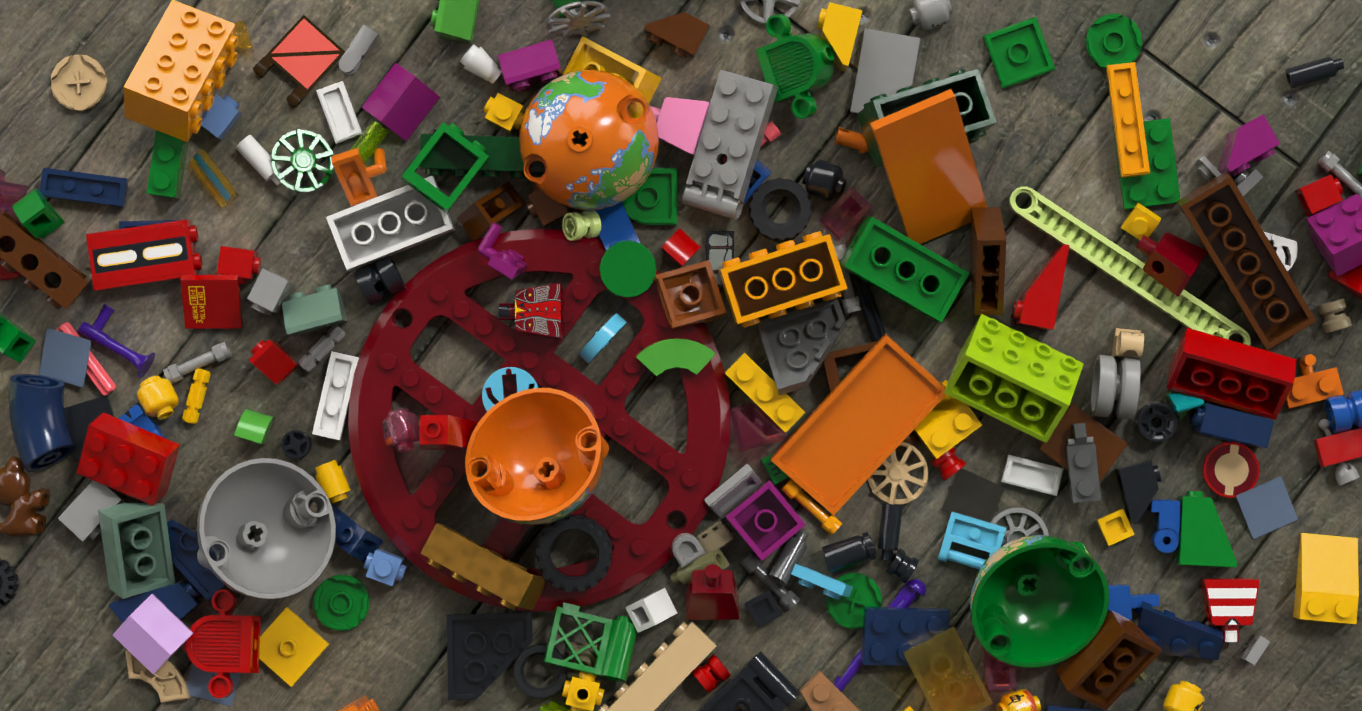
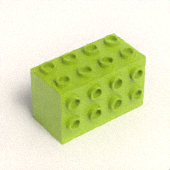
M981 314L959 352L944 393L1047 443L1070 406L1084 363L1051 348L1047 344L1034 340L993 318Z

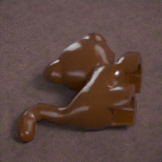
M15 456L11 457L5 467L0 469V504L11 506L9 515L3 523H0V534L12 538L24 535L35 536L37 533H43L45 530L46 516L36 513V510L40 509L41 506H48L50 489L40 488L30 494L31 479L24 471L22 461Z

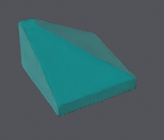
M1176 393L1168 394L1171 408L1175 413L1205 404L1203 399Z

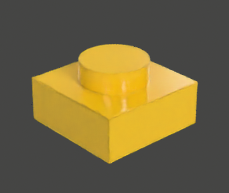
M1137 203L1122 223L1121 228L1139 240L1143 235L1149 238L1160 223L1161 217L1140 203Z
M1119 509L1096 519L1107 546L1135 535L1124 509Z

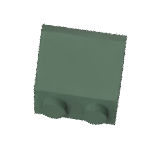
M330 284L315 288L316 293L305 296L304 292L288 295L289 301L282 302L287 335L297 336L335 324L348 322L340 289H332Z

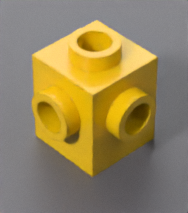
M579 672V675L573 674L571 681H565L562 697L567 698L565 705L571 706L570 711H593L595 705L601 706L605 689L599 688L601 681L595 680L596 675ZM580 689L587 690L588 697L586 699L578 697L577 692Z

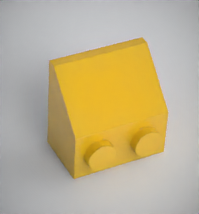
M829 2L827 9H821L816 28L821 29L820 37L833 48L835 53L834 61L839 70L846 72L862 10Z
M947 380L942 382V384L946 387L948 383ZM946 395L913 431L933 458L938 459L981 427L982 424L967 404Z

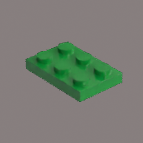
M1170 118L1143 121L1150 174L1121 178L1114 125L1112 126L1123 210L1133 209L1137 203L1144 207L1173 204L1180 200Z

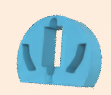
M616 313L598 332H595L594 337L578 355L590 364L627 322Z
M506 367L495 371L486 380L482 391V400L486 411L494 406L488 397L486 388H491L493 396L498 401L503 400V375H507L508 369H511L512 374H516L517 392L529 389L530 384H535L534 388H539L537 382L528 372L520 368Z

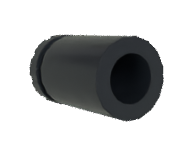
M868 532L862 533V536L856 535L822 547L830 574L867 562L868 559H876V551Z

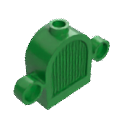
M784 14L772 15L766 21V30L771 37L777 38V41L755 49L765 82L778 87L774 103L795 98L791 106L793 114L799 119L810 118L817 110L816 101L810 92L823 87L830 80L834 70V50L822 37L816 34L807 33L792 36L789 18Z

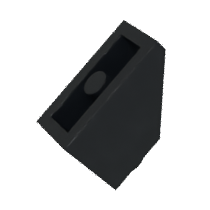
M1144 461L1115 469L1126 516L1130 524L1139 522L1159 489L1157 482H1161V476L1158 466H1153L1152 461Z

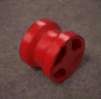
M954 447L938 459H933L930 462L933 467H937L940 470V476L944 481L966 465L963 459L957 457Z

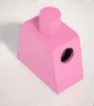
M666 97L661 109L650 106L655 116L658 138L694 156L710 103Z

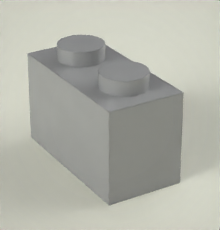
M262 268L247 299L254 302L252 308L269 316L272 312L280 314L282 302L287 300V296L290 295L295 284Z
M92 481L58 519L82 541H88L90 538L94 541L101 534L98 510L121 504L126 498L117 490Z

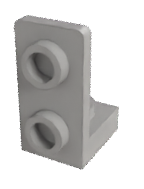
M1205 156L1196 160V163L1199 165L1197 170L1206 180H1213L1221 175ZM1256 169L1249 173L1244 170L1233 181L1242 196H1244L1263 176Z

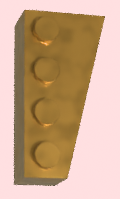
M436 523L421 552L422 555L428 557V564L439 570H442L443 567L453 571L450 575L463 583L470 580L477 584L475 590L489 597L492 593L501 598L499 603L512 610H515L516 606L530 610L534 609L548 580L546 581L540 575L537 576L526 572L527 568L518 563L502 559L503 556L484 546L480 547L478 542L445 525Z

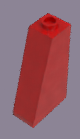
M420 415V450H467L472 432L477 426V421L451 415Z

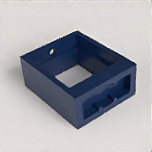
M1203 404V406H1199L1197 409H1192L1189 424L1193 425L1192 432L1256 448H1268L1274 420L1211 404Z

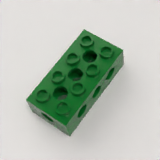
M865 217L839 263L843 270L934 322H942L969 274V272L874 217ZM878 248L884 252V259L881 263L876 262L874 258V253ZM903 262L908 266V273L905 277L899 274V266ZM927 276L932 279V287L928 291L923 287V281Z

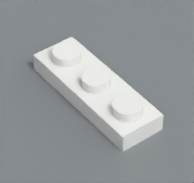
M331 351L312 434L341 440L349 408L353 376L359 357Z

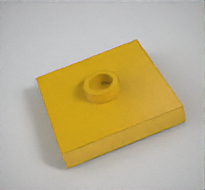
M287 606L260 636L259 659L292 687L330 643Z

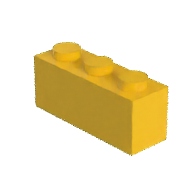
M746 353L725 372V375L784 433L805 413L787 394L779 395L776 383Z

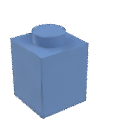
M216 94L210 111H205L201 117L203 118L202 126L217 138L223 140L242 116V113L237 110L240 104L227 94L224 98Z

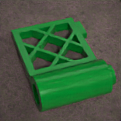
M565 602L562 603V607L557 606L543 663L597 675L612 681L626 682L637 634L631 618L617 616V620H611L579 612L580 606ZM561 614L572 617L577 625L576 629L566 635L559 626ZM579 619L586 620L587 622L581 624ZM591 622L602 624L601 637L592 642L584 627ZM580 630L588 645L575 652L567 637ZM558 632L561 638L555 641ZM563 640L572 655L564 660L552 658L554 646ZM600 641L599 647H598V650H597V648L595 647L594 644H596L597 642ZM589 647L596 656L594 668L583 665L578 657V654ZM574 658L575 661H576V663H572V662H568V661H569L570 659Z

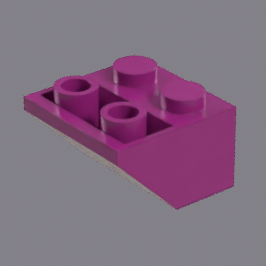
M552 39L498 55L506 86L509 91L514 89L515 93L530 90V84L540 81L542 85H547L552 80L558 78L557 76L563 75Z
M1264 114L1228 134L1218 169L1221 174L1226 172L1232 177L1250 167L1248 162L1252 159L1256 164L1275 154L1273 148L1280 143Z

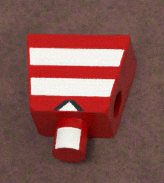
M1201 578L1208 624L1221 625L1223 642H1239V625L1253 624L1259 579Z

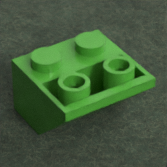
M438 0L439 8L438 10H433L431 26H433V30L438 38L472 44L480 0Z

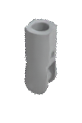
M363 24L349 45V48L339 60V68L347 75L355 74L362 64L364 57L368 55L380 35Z

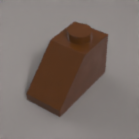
M507 182L474 202L457 220L474 241L486 234L493 222L500 224L523 207L525 202L510 182Z

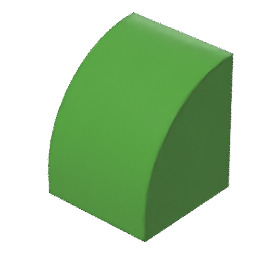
M246 408L240 418L234 436L266 444L274 417Z

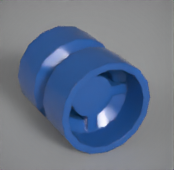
M1362 389L1349 392L1347 399L1339 395L1325 399V410L1333 433L1348 431L1352 428L1353 424L1358 428L1362 427Z

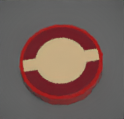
M1223 442L1213 447L1205 456L1202 465L1205 483L1215 494L1226 498H1235L1237 495L1252 489L1256 485L1260 474L1259 462L1254 452L1246 445L1237 442Z

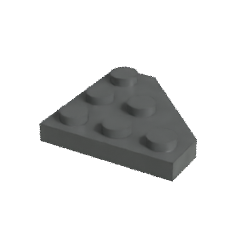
M838 298L820 302L804 309L790 311L773 319L760 320V323H757L779 395L806 388L843 332L846 323Z

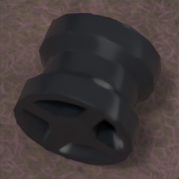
M293 430L284 435L281 446L285 455L296 459L305 457L310 452L312 441L310 436L304 431Z
M900 548L888 565L886 572L890 575L895 574L899 576L900 581L906 584L920 560L916 557L910 558Z

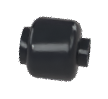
M817 160L814 164L810 163L803 176V184L806 185L807 193L828 201L832 200L837 194L842 195L847 180L843 178V169L824 160Z

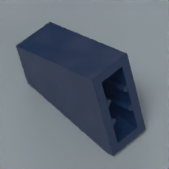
M179 582L112 602L109 607L124 622L151 594H154L172 613L182 620L200 605L201 601L198 599L200 593L191 583L186 585L184 582Z

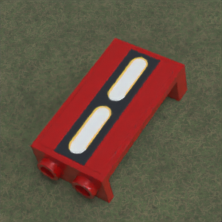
M188 219L86 234L94 291H107L110 288L181 278V275H199V270L203 269L201 254L196 253L194 243L199 241L196 225H192V222Z

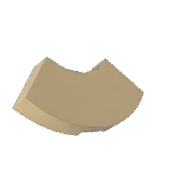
M125 650L129 679H141L151 684L158 692L161 702L191 698L184 677L169 660L153 675L128 650Z

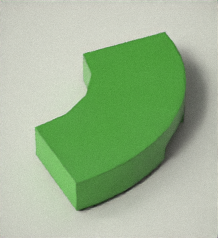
M665 339L649 345L635 357L654 375L658 376L665 370L675 367L685 368L698 374L716 353L705 345L689 339Z

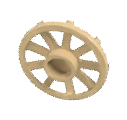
M902 442L899 445L907 448L901 461L897 460L896 451L891 454L892 462L885 460L882 463L886 469L876 470L868 478L873 494L893 505L906 504L915 500L923 492L928 481V467L923 455L917 448L906 442ZM913 451L921 462L908 466L906 461ZM923 466V480L910 476L911 470ZM873 475H885L886 479L876 486ZM907 480L921 485L913 495L906 485ZM888 483H892L890 497L880 491ZM898 485L902 487L907 498L896 499Z

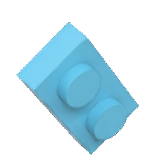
M795 564L791 573L799 577L797 583L811 589L814 588V585L825 588L823 594L838 600L840 595L849 597L853 586L798 564Z

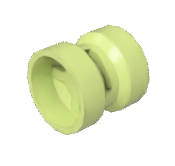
M595 210L582 211L580 214L578 212L566 213L562 220L563 233L570 241L580 240L583 236L586 238L597 237L601 231L600 217Z

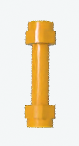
M790 479L781 490L791 500L795 498L822 523L821 527L827 533L833 535L842 525V522L832 514L829 515L801 490L802 488L795 481Z

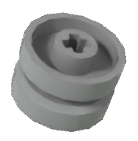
M1097 356L1091 387L1092 416L1108 417L1114 405L1117 419H1134L1140 393L1141 369L1139 359L1124 357L1117 369L1114 356Z

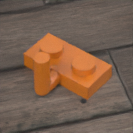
M358 148L331 156V163L350 206L377 197V191L371 178L384 174L387 170L385 151L382 148H377L374 151L375 165L366 167Z
M1312 354L1302 355L1299 363L1303 375L1295 377L1294 385L1285 403L1287 408H1293L1325 400L1328 397L1344 395L1337 367L1314 372L1312 365L1316 363V357Z

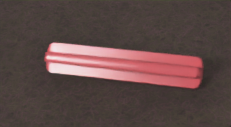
M69 322L60 325L56 329L57 331L80 337ZM90 351L86 374L100 393L106 396L116 389V384Z

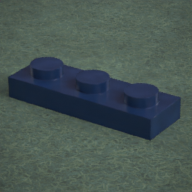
M43 168L40 192L44 197L125 207L129 179Z

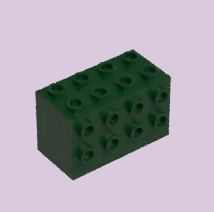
M979 69L969 72L960 70L950 74L949 78L942 80L934 78L923 82V86L916 88L907 86L897 90L896 94L890 96L881 94L871 98V102L864 104V109L857 114L874 167H880L884 164L870 123L949 89L955 95L969 144L977 142L980 137L987 135L986 130L996 124L997 121Z

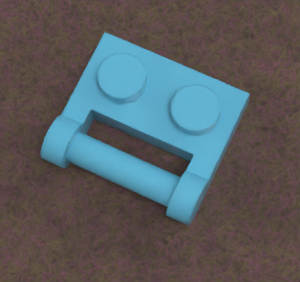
M952 511L938 560L942 562L949 560L980 570L986 560L951 550L952 542L983 550L991 555L1002 546L1007 527Z

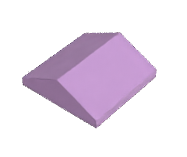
M151 594L123 622L113 636L154 675L191 637L193 632L154 594Z

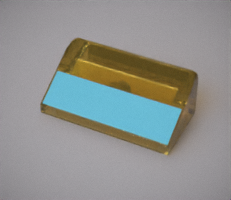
M202 149L197 151L189 164L220 206L225 207L236 199L239 193L207 151Z

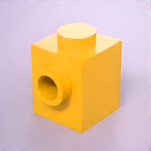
M497 93L495 98H489L483 112L487 113L485 116L486 121L511 134L515 128L519 130L524 117L523 105L500 93Z

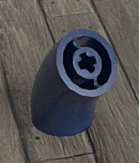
M17 374L11 376L9 381L10 422L15 445L22 464L28 472H35L53 466L68 457L75 449L65 417L64 383L56 378L36 374Z

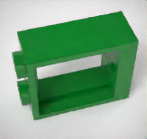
M443 122L404 172L401 180L448 214L486 164L489 156L485 154L487 149L476 140H473L471 143L463 137L464 132L453 123H450L448 126ZM443 135H446L478 159L449 197L416 173L417 169Z

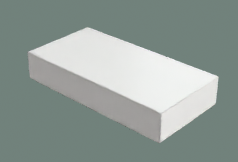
M343 81L316 90L336 144L363 135Z
M1008 455L1001 482L1057 496L1063 468Z

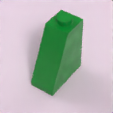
M1187 491L1186 496H1179L1180 535L1179 544L1176 548V564L1237 567V560L1212 498L1204 497V491Z

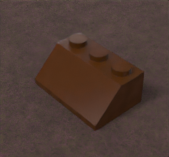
M1111 610L1106 615L1100 630L1089 644L1077 654L1064 660L1056 671L1069 693L1107 710L1155 660L1162 650L1130 619Z

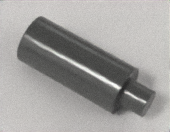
M798 531L795 537H790L787 540L768 575L770 580L781 586L787 585L795 564L799 563L807 548V545L804 543L808 537L806 533Z

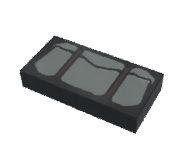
M706 231V261L710 260L718 288H723L717 270L723 268L722 262L734 259V231Z

